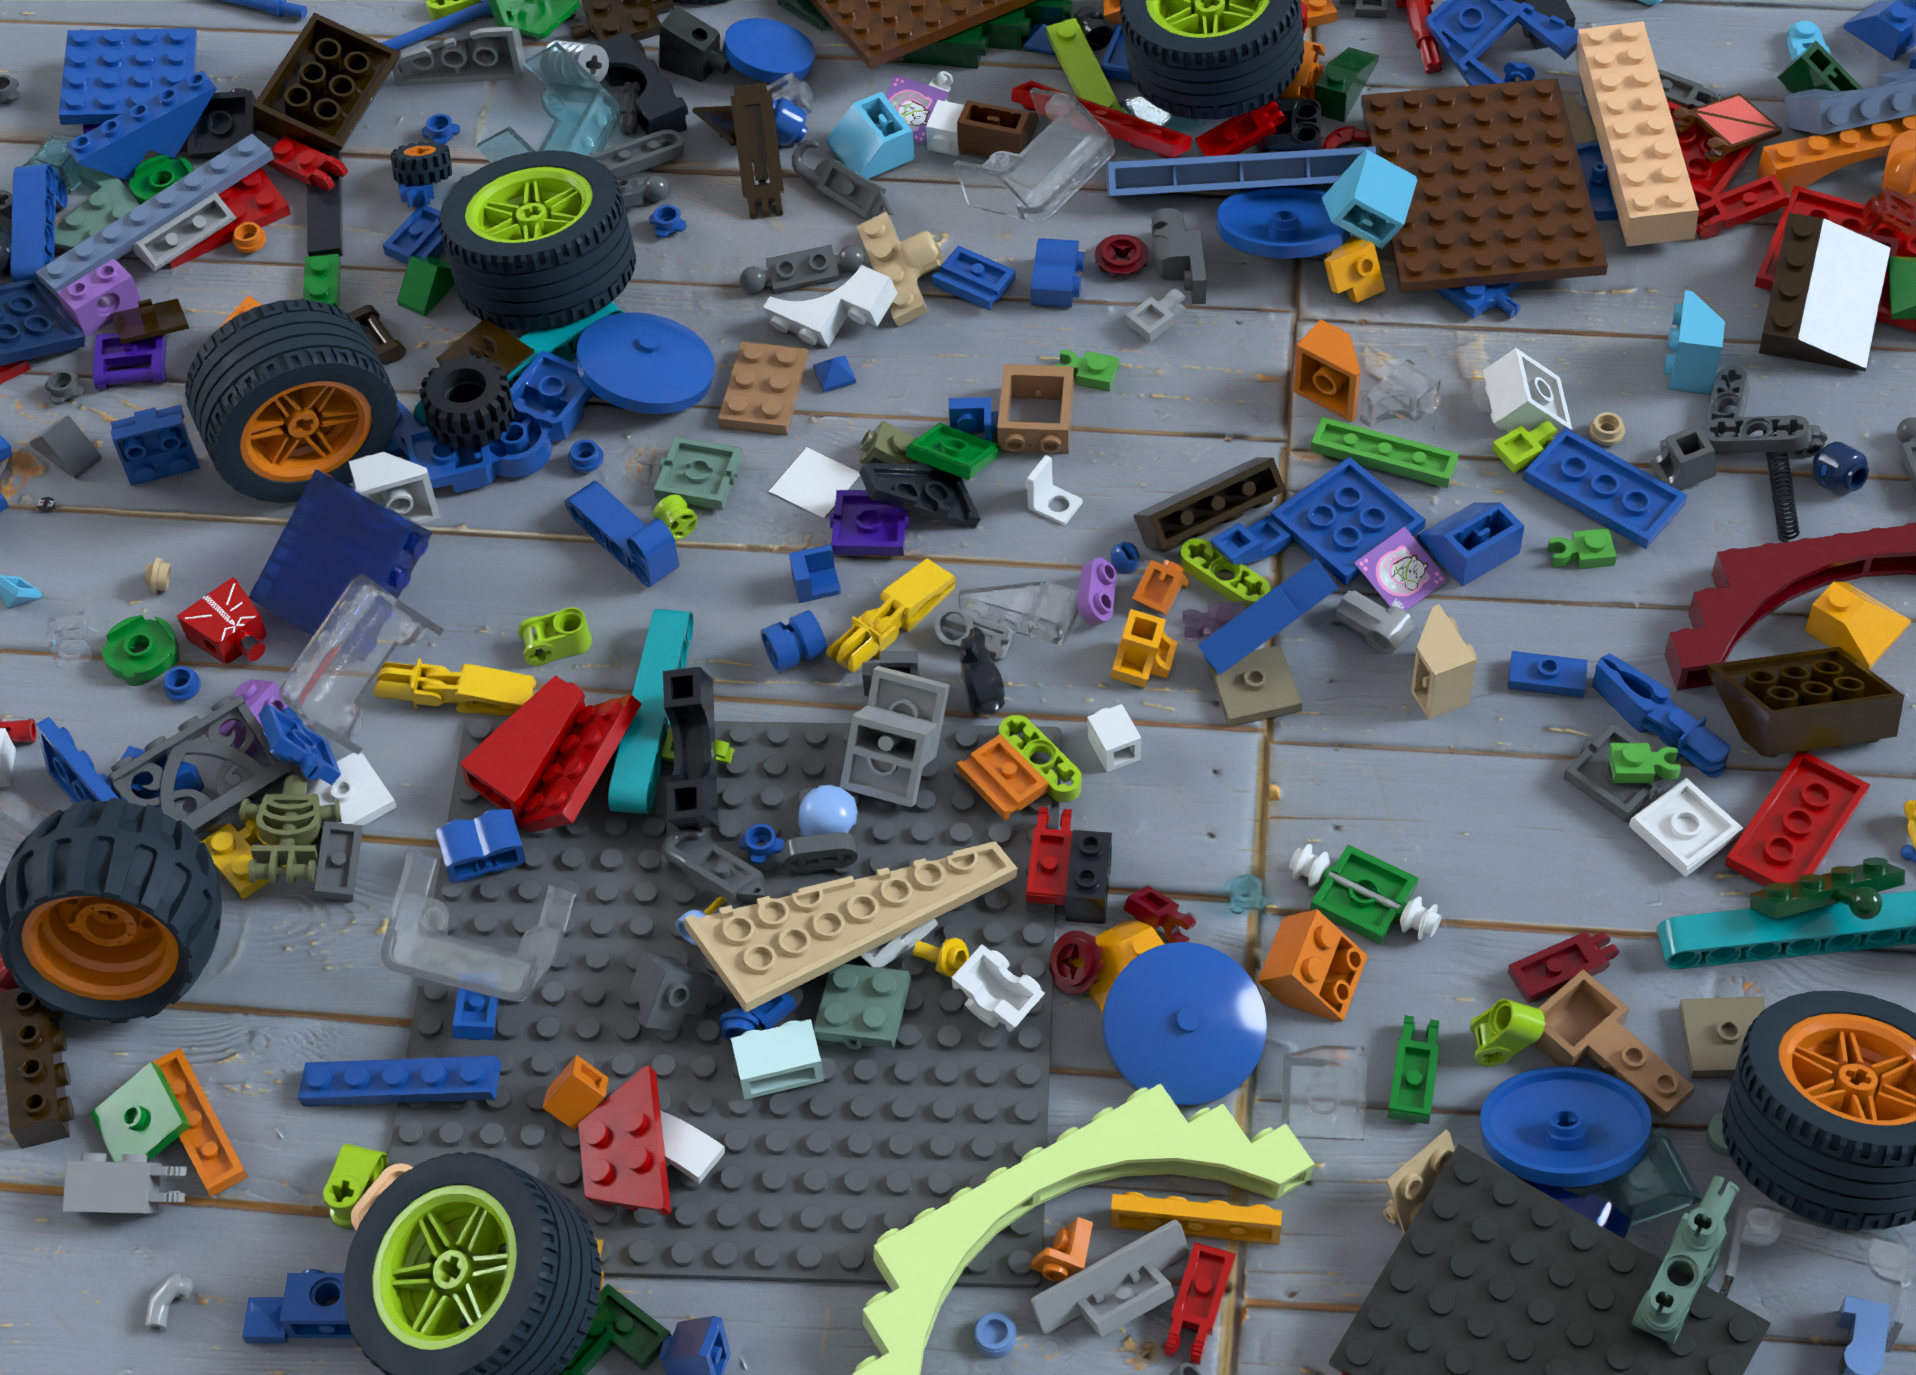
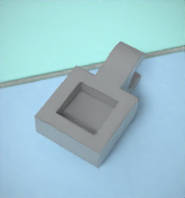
M1173 289L1159 302L1150 297L1126 315V323L1148 342H1152L1175 324V318L1185 312L1186 307L1180 304L1185 299V295L1177 289Z

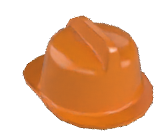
M1916 130L1902 132L1892 141L1882 175L1881 187L1884 197L1891 205L1899 209L1912 210L1916 208Z

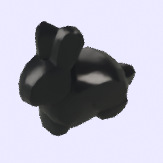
M974 627L971 631V636L962 639L960 643L961 678L965 685L970 711L974 715H978L979 712H984L986 715H994L998 712V707L1001 709L1005 705L1004 685L1001 674L990 658V653L985 646L984 633L978 627Z

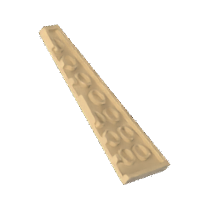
M994 841L953 851L952 855L939 860L926 861L925 858L913 861V866L893 871H889L888 867L878 869L876 875L856 880H854L853 876L800 888L797 893L778 899H770V896L758 898L757 904L736 909H732L731 905L719 908V913L699 918H695V915L692 914L684 918V928L744 1011L748 1012L1015 879L1018 868L997 842Z

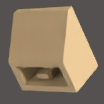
M1440 604L1432 607L1418 642L1411 693L1428 720L1469 704L1471 688L1474 686V668L1477 665V656L1473 647L1470 644H1465L1459 635L1456 621L1453 617L1446 615Z

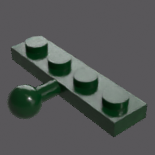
M1867 858L1863 860V864L1852 867L1836 866L1831 869V872L1826 874H1806L1800 876L1799 881L1768 884L1766 889L1750 893V909L1778 919L1841 902L1848 905L1850 911L1856 917L1864 920L1872 919L1882 909V898L1878 892L1905 885V869L1888 864V860L1884 858Z

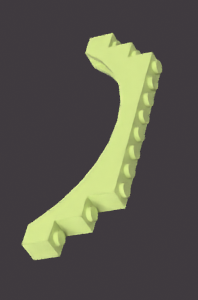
M1161 1083L1150 1090L1147 1087L1141 1088L1134 1092L1127 1099V1103L1116 1109L1112 1107L1103 1109L1093 1117L1091 1123L1081 1129L1072 1127L1066 1130L1057 1138V1142L1045 1149L1042 1147L1032 1149L1023 1156L1019 1164L1010 1169L1001 1167L995 1170L986 1178V1182L974 1189H971V1187L961 1189L950 1198L948 1204L937 1210L933 1207L928 1208L918 1214L909 1226L900 1231L898 1228H894L881 1235L877 1240V1244L874 1245L873 1261L893 1292L890 1294L888 1291L880 1292L866 1303V1307L863 1308V1325L882 1354V1357L878 1358L877 1355L863 1360L856 1366V1372L852 1375H920L924 1350L940 1307L965 1267L997 1233L1035 1206L1078 1187L1124 1176L1168 1174L1221 1181L1276 1200L1309 1181L1315 1163L1287 1124L1275 1130L1271 1127L1259 1132L1250 1142L1224 1104L1212 1110L1209 1107L1199 1110L1189 1119L1188 1123Z

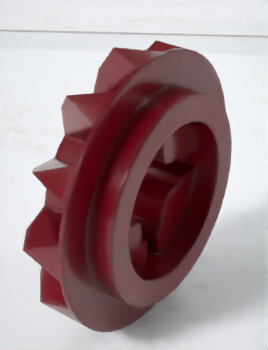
M1126 234L1112 235L1103 239L1095 249V263L1099 265L1100 272H1109L1112 278L1117 274H1122L1125 279L1129 273L1139 275L1141 268L1147 267L1148 248L1142 240L1135 236ZM1116 255H1119L1122 258L1128 256V260H1124L1122 258L1116 260Z
M1072 930L1063 934L1054 944L1050 954L1049 968L1055 985L1061 991L1073 995L1090 992L1092 984L1100 982L1098 977L1099 969L1105 967L1100 961V955L1104 949L1096 944V936L1084 931ZM1075 958L1084 959L1085 965L1083 967H1076L1074 964H1069V960H1074Z

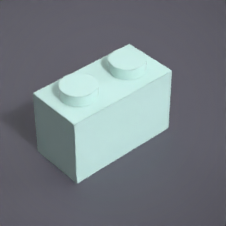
M811 1019L801 1022L796 1020L788 1021L780 1027L763 1031L750 1030L741 1036L731 1038L745 1100L824 1081L821 1058Z

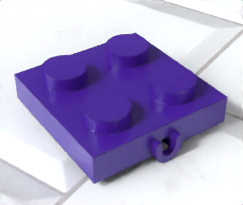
M836 490L835 511L830 513V528H833L831 541L833 555L904 556L906 529H909L910 514H907L908 510L871 500L867 490Z

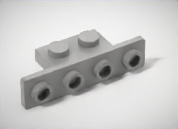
M1174 1219L1033 1297L1031 1304L1039 1328L1044 1334H1048L1082 1315L1099 1336L1103 1337L1174 1297L1171 1283L1160 1271L1189 1254L1182 1225Z

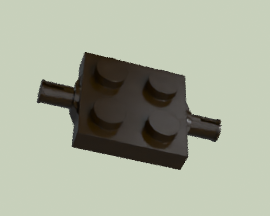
M581 0L587 22L569 27L573 40L591 35L600 42L627 31L634 41H641L660 35L661 23L657 14L674 9V4L672 0Z

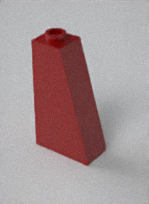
M556 675L550 679L460 762L466 785L499 809H511L514 819L520 823L526 812L524 810L526 803L540 789L543 784V774L556 762L561 753L559 748L562 742L573 733L578 724L576 721L577 717L586 707L583 691L575 683H566Z

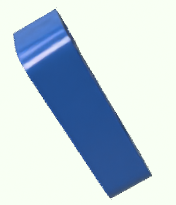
M50 164L21 166L14 169L10 264L14 282L32 278L38 279L36 271L54 260L56 209L67 207L68 194L64 181Z
M592 481L565 500L566 509L573 520L646 587L650 588L679 567L674 536L667 525L659 518H655L645 525L599 482Z

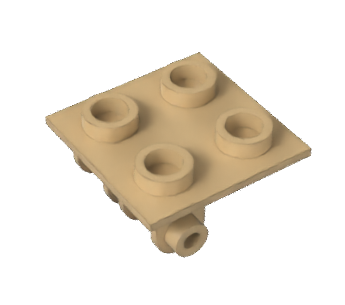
M1448 1130L1440 1134L1386 1180L1392 1200L1386 1202V1209L1383 1211V1215L1391 1224H1395L1398 1221L1403 1235L1455 1151Z

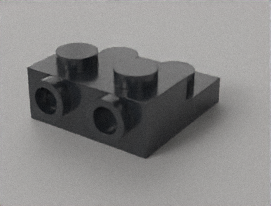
M235 88L230 92H215L188 136V155L191 159L214 158L250 134L255 135V131H258V129L254 128L253 105L257 99L252 90Z

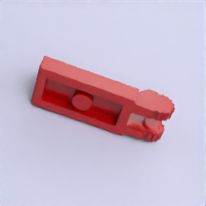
M284 136L271 148L274 159L267 163L269 167L303 183H308L311 186L316 185L327 191H330L335 185L331 177L326 174L327 172L341 178L348 173V168H346L341 160L321 153L287 136Z
M1771 174L1714 196L1710 201L1700 204L1698 206L1697 224L1700 225L1696 227V232L1701 239L1717 236L1724 228L1725 230L1788 206L1789 197L1775 175Z
M1039 806L1037 828L1034 827L1026 902L1065 906L1073 832L1070 831L1072 809H1063L1060 818L1061 830L1046 829L1049 823L1048 807Z
M1194 1242L1171 1314L1170 1324L1172 1325L1166 1341L1164 1355L1174 1357L1176 1352H1178L1181 1333L1184 1327L1198 1332L1195 1342H1193L1191 1347L1190 1363L1201 1364L1209 1335L1212 1336L1235 1263L1236 1253Z

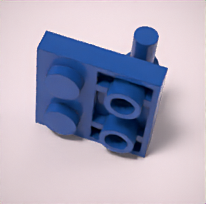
M181 405L157 410L154 407L134 412L135 416L111 422L112 441L131 486L200 468L197 454L183 420L185 417Z

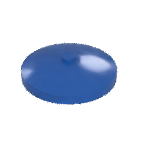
M1290 185L1251 188L1228 197L1220 204L1217 210L1216 228L1219 236L1227 244L1238 250L1263 257L1289 259L1316 256L1338 248L1351 235V232L1331 222L1322 197L1327 192L1309 187Z
M638 312L613 314L590 324L579 337L575 356L577 372L584 384L593 393L620 408L647 414L673 413L697 404L708 393L715 368L713 355L709 347L695 332L674 320L654 314Z
M1168 943L1149 949L1137 956L1115 979L1103 1009L1102 1031L1104 1043L1118 1073L1136 1091L1144 1087L1150 1090L1161 1083L1178 1107H1194L1209 1104L1233 1092L1255 1069L1266 1040L1265 1008L1252 978L1228 955L1209 946L1197 943Z
M1555 1066L1534 1069L1518 1074L1497 1086L1488 1095L1482 1106L1480 1133L1482 1143L1489 1156L1506 1171L1539 1184L1577 1187L1598 1184L1614 1179L1636 1166L1649 1149L1652 1138V1118L1644 1098L1621 1079L1601 1071L1583 1067Z

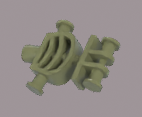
M299 775L286 777L283 794H265L261 805L251 804L250 799H243L239 810L240 821L256 820L260 838L263 842L269 844L252 845L251 853L253 859L249 862L248 870L250 883H255L256 879H269L270 883H277L279 876H286L287 883L294 884L296 879H308L309 883H315L318 854L316 845L310 844L316 843L322 837V821L337 819V823L342 822L340 801L335 800V804L320 806L317 794H306L308 782Z

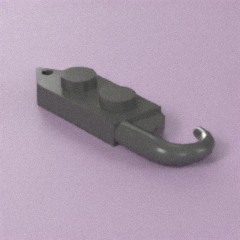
M805 140L794 149L792 155L794 172L800 178L815 186L816 189L867 219H872L873 216H878L884 212H887L888 215L894 214L884 195L886 192L884 188L839 161L829 158L825 159L817 165L815 170L805 166L802 160L804 151L811 147L818 148V142Z
M682 829L671 833L663 841L662 854L668 861L685 870L688 877L732 904L737 905L741 901L757 902L758 898L765 897L763 873L716 844L702 845L686 853L675 847L678 842L687 838L701 839V832L695 829Z

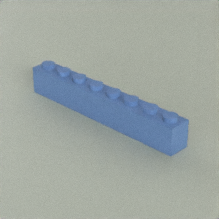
M1376 146L1106 162L1108 196L1335 183L1364 149L1376 154Z

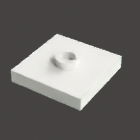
M360 749L337 761L341 775L333 785L320 778L318 781L309 780L308 777L305 778L308 782L306 794H317L320 806L335 804V800L340 801L341 823L364 826L397 808L395 800ZM337 819L327 820L328 822H336V823H337Z
M1687 778L1632 817L1629 823V827L1684 877H1687L1740 837L1743 831V827Z

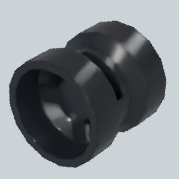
M1087 6L1080 9L1073 18H1076L1092 51L1103 49L1111 40L1113 35L1112 29L1104 21V17L1097 7Z

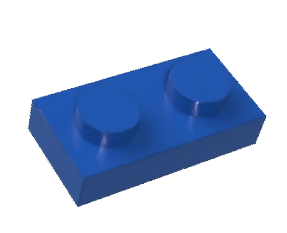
M460 975L452 1025V1038L494 1040L500 996V977Z

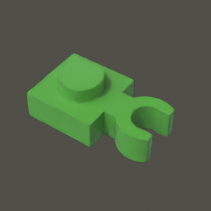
M1061 350L1060 363L1067 365L1055 364V366H1073L1076 385L1110 392L1119 369V357L1086 351L1082 358L1077 357L1070 350Z
M1609 528L1574 531L1571 540L1563 537H1553L1548 541V552H1561L1553 554L1552 567H1564L1570 561H1577L1579 569L1615 566L1617 555Z
M1610 743L1608 756L1613 783H1652L1655 774L1668 780L1677 779L1681 771V765L1668 764L1667 762H1675L1678 750L1673 747H1664L1658 752H1651L1649 743Z

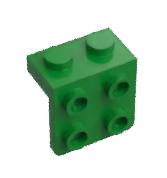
M488 0L498 27H515L519 29L521 34L537 39H544L550 36L561 23L571 17L580 7L579 0Z

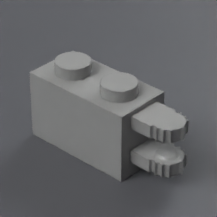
M81 1153V1161H66L62 1212L158 1213V1202H185V1193L168 1190L164 1193L159 1192L160 1176L181 1178L186 1176L187 1167L161 1166V1163H148L147 1154H122L121 1162H106V1153Z

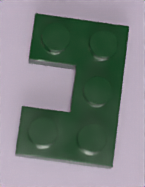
M607 1284L599 1292L597 1310L586 1339L570 1363L558 1375H587L612 1346L645 1371L660 1354L662 1344L667 1335L672 1336L671 1332Z

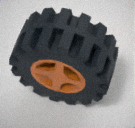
M410 143L408 146H399V149H394L391 152L393 176L397 183H403L404 185H428L431 182L438 183L441 180H446L448 176L452 175L450 150L448 145L443 143Z

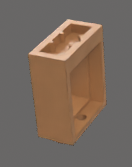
M1004 364L997 426L998 444L1001 446L1000 451L1069 454L1074 397L1073 366ZM1011 398L1062 400L1060 423L1010 422Z

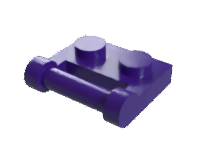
M118 333L96 335L93 364V382L96 390L108 389V385L152 380L155 384L165 383L166 334L121 344ZM151 364V367L107 371L108 368Z

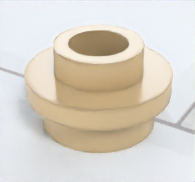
M1604 412L1597 415L1591 421L1589 435L1593 441L1600 445L1612 446L1623 440L1625 426L1618 415Z
M156 557L154 564L148 563L144 583L150 585L151 593H158V590H168L172 564L163 562V558Z

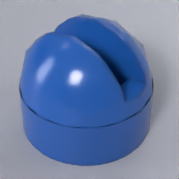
M1127 541L1115 545L1111 551V564L1116 572L1122 574L1134 572L1140 563V554L1137 547ZM1126 554H1128L1132 559L1128 560Z

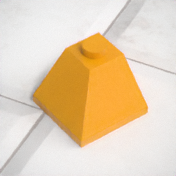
M1833 582L1812 604L1804 632L1830 648H1842L1870 669L1907 629L1911 620L1848 582Z
M1130 918L1096 936V944L1104 949L1100 955V961L1105 967L1099 969L1098 977L1100 982L1092 984L1088 994L1102 1014L1109 990L1121 971L1140 954L1154 947L1164 945V942L1152 926ZM1075 958L1074 960H1069V964L1083 967L1085 961L1084 959Z

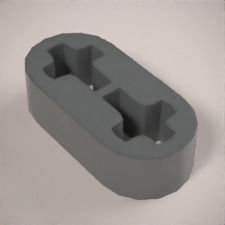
M845 832L796 837L783 844L784 866L793 872L843 868L854 864L858 858L856 838L852 834Z

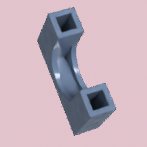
M1907 68L1877 75L1878 86L1851 91H1827L1815 88L1784 95L1788 128L1824 135L1915 115L1916 70Z

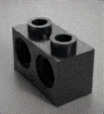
M1073 830L1065 895L1066 921L1105 924L1112 863L1111 832Z

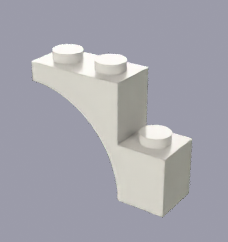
M861 265L851 279L827 295L806 301H786L770 296L763 308L770 319L769 323L775 329L783 333H787L789 330L798 334L800 339L810 345L818 343L829 348L847 316L859 324L867 322L878 327L898 293L890 277Z

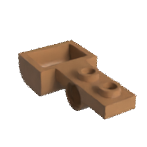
M1584 969L1539 1007L1545 1017V1026L1541 1037L1534 1044L1558 1066L1576 1067L1586 1057L1590 1056L1603 1067L1604 1073L1619 1078L1633 1087L1644 1098L1648 1107L1664 1120L1693 1095L1695 1087L1623 1027L1626 1023L1629 1007Z

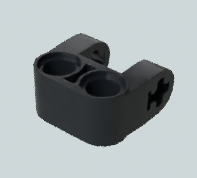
M1307 98L1301 100L1280 99L1270 101L1276 102L1280 108L1279 111H1282L1286 117L1283 123L1276 126V133L1291 132V134H1272L1263 137L1259 141L1258 153H1269L1270 150L1286 152L1322 149L1321 106L1317 101Z

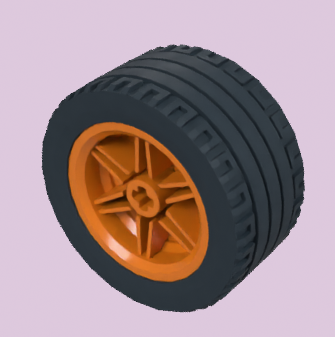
M306 299L279 300L254 307L233 317L213 332L200 347L187 373V382L185 384L187 406L216 471L226 484L232 486L235 491L260 501L278 503L306 501L329 494L351 483L354 479L349 461L384 452L396 429L399 412L398 398L372 343L368 339L363 327L349 313L325 302Z
M1811 991L1789 996L1768 1006L1752 1021L1744 1037L1722 1116V1133L1734 1163L1753 1186L1770 1200L1789 1211L1825 1225L1853 1230H1884L1916 1221V1013L1901 1005L1871 995L1847 991Z

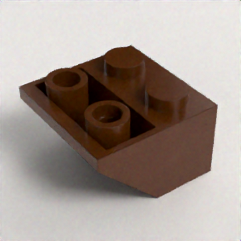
M967 100L957 121L958 150L1021 163L1039 123L1040 114Z

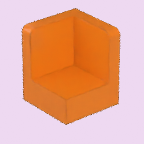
M576 1055L548 1087L542 1108L575 1130L579 1127L578 1123L588 1116L605 1098L609 1078Z

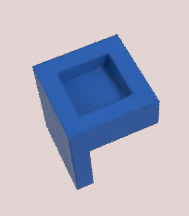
M831 545L789 553L791 574L799 603L831 597L841 593Z

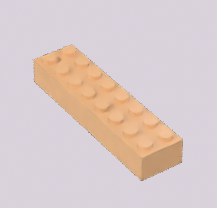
M1644 21L1578 29L1576 62L1603 162L1607 166L1606 173L1626 247L1695 239L1699 209Z

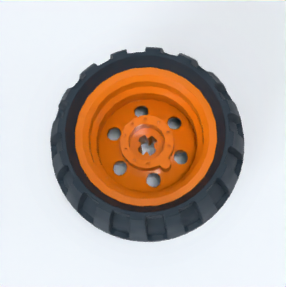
M110 798L109 801L92 802L91 799L76 802L64 811L60 809L40 822L21 842L7 865L0 884V953L6 969H11L15 983L19 988L39 999L41 1005L52 1011L59 1010L74 1015L75 1019L88 1022H91L92 1019L111 1021V1024L127 1023L130 1019L143 1016L147 1019L159 1014L169 1003L174 1005L190 990L208 963L215 948L221 925L222 896L212 856L205 843L199 842L194 836L191 827L182 820L176 821L164 814L162 809L149 804L142 806L129 803L127 799Z

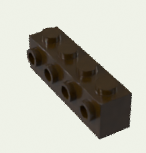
M1255 457L1144 509L1133 516L1146 548L1160 549L1161 552H1167L1181 545L1180 541L1190 536L1194 538L1212 530L1211 526L1217 523L1231 522L1243 516L1242 512L1251 507L1254 509L1260 508L1273 502L1272 497L1285 492L1286 489L1274 458Z
M20 988L0 992V1027L9 1128L21 1149L70 1137L69 1121L74 1120L75 1115L72 1101L69 1096L66 1097L65 1086L71 1085V1077L67 1063L62 1060V1052L67 1051V1040L64 1030L59 1028L58 1019L64 1017V1012L59 1010L52 1011L41 1005V1001L31 993H25Z

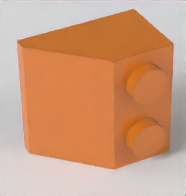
M1320 319L1297 344L1293 392L1353 422L1356 419L1360 368L1352 339L1349 333Z

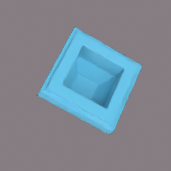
M0 575V595L8 608L42 598L43 593L21 577Z

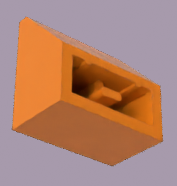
M1318 909L1293 914L1282 918L1257 982L1283 1005L1332 1021L1341 1022L1344 1021L1368 955Z

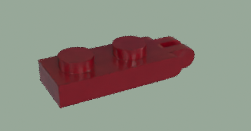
M1583 932L1509 964L1508 974L1527 1003L1530 1004L1557 992L1583 969L1591 976L1605 971L1610 966L1608 961L1614 959L1620 951L1615 944L1606 946L1611 941L1607 932H1601L1592 937L1589 932Z

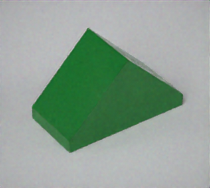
M410 256L397 299L398 305L426 317L455 285L449 263L436 257Z

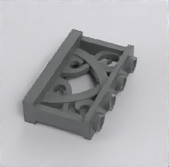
M240 695L233 700L228 696L218 701L211 707L212 713L202 719H199L198 716L188 719L178 727L180 732L166 739L165 736H161L153 740L144 748L146 752L134 760L131 756H128L118 761L111 767L113 772L108 775V778L119 798L125 797L129 803L147 806V804L155 807L161 805L164 814L176 821L182 820L192 828L194 836L240 809L243 799L253 801L284 782L285 778L291 775L292 769L288 763L280 761L270 752L268 739L263 734L264 729ZM226 721H238L246 729L245 741L238 749L230 747L235 741L234 730L227 737L219 733L220 726ZM208 732L210 741L195 740ZM254 739L271 763L267 768H264L252 757L245 754L251 747ZM185 755H205L225 760L216 778L218 798L212 801L202 792L192 789L174 791L177 772ZM169 756L164 770L155 764ZM233 764L238 767L232 774H238L241 777V781L237 785H229L224 779L227 771ZM141 773L151 774L153 777L151 784L142 785V787L147 791L160 790V796L153 799L137 797L131 790L133 778ZM192 798L196 801L197 807L193 812L187 813L182 808L185 802L174 806V800Z

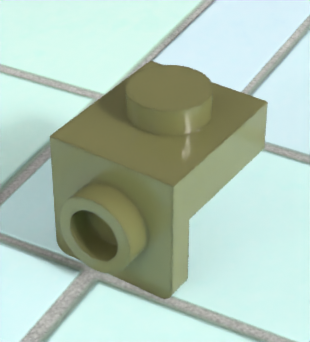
M882 421L874 431L868 430L863 436L859 446L863 450L859 463L864 465V463H869L875 457L887 464H912L913 459L906 457L907 446L917 438Z

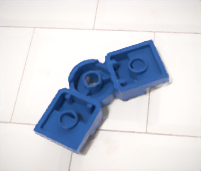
M541 350L510 388L514 405V419L510 421L511 427L507 432H501L502 437L498 440H490L489 445L483 447L481 444L475 445L474 449H467L466 446H461L460 449L452 448L451 443L447 445L440 443L438 438L432 436L428 426L403 431L410 462L427 468L432 489L453 485L455 493L490 485L497 475L507 478H520L537 472L548 462L552 453V442L565 440L585 416L583 406L593 394L580 378L576 364Z

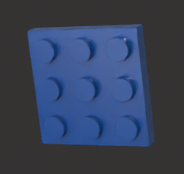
M1351 457L1341 462L1271 512V518L1291 535V539L1314 559L1318 558L1321 564L1345 585L1362 574L1354 563L1404 526L1412 536H1415L1425 528L1426 521L1424 517Z

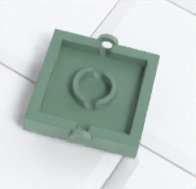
M675 436L667 457H662L660 460V475L654 487L655 498L662 500L667 496L676 494L680 495L687 504L723 510L731 488L735 485V478L738 477V470L743 460L742 448Z
M842 964L830 970L814 1026L816 1040L845 1043L848 1048L853 1050L860 1049L862 1045L894 1049L911 983L909 971ZM855 1040L857 1041V1043L852 1044L851 1041Z

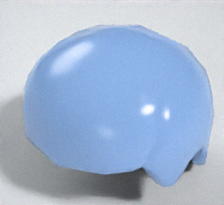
M820 785L818 788H813L802 799L799 807L798 824L801 834L803 836L836 832L848 833L851 827L856 825L858 811L855 799L843 788L833 785Z

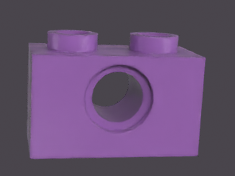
M115 259L110 260L57 292L63 309L83 332L85 338L113 322L111 313L138 307V301H141L133 277Z

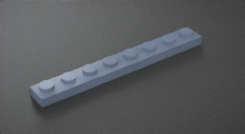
M250 134L36 271L39 281L59 298L57 292L110 260H118L133 250L134 244L211 194L217 192L219 195L273 160L272 150L255 135Z

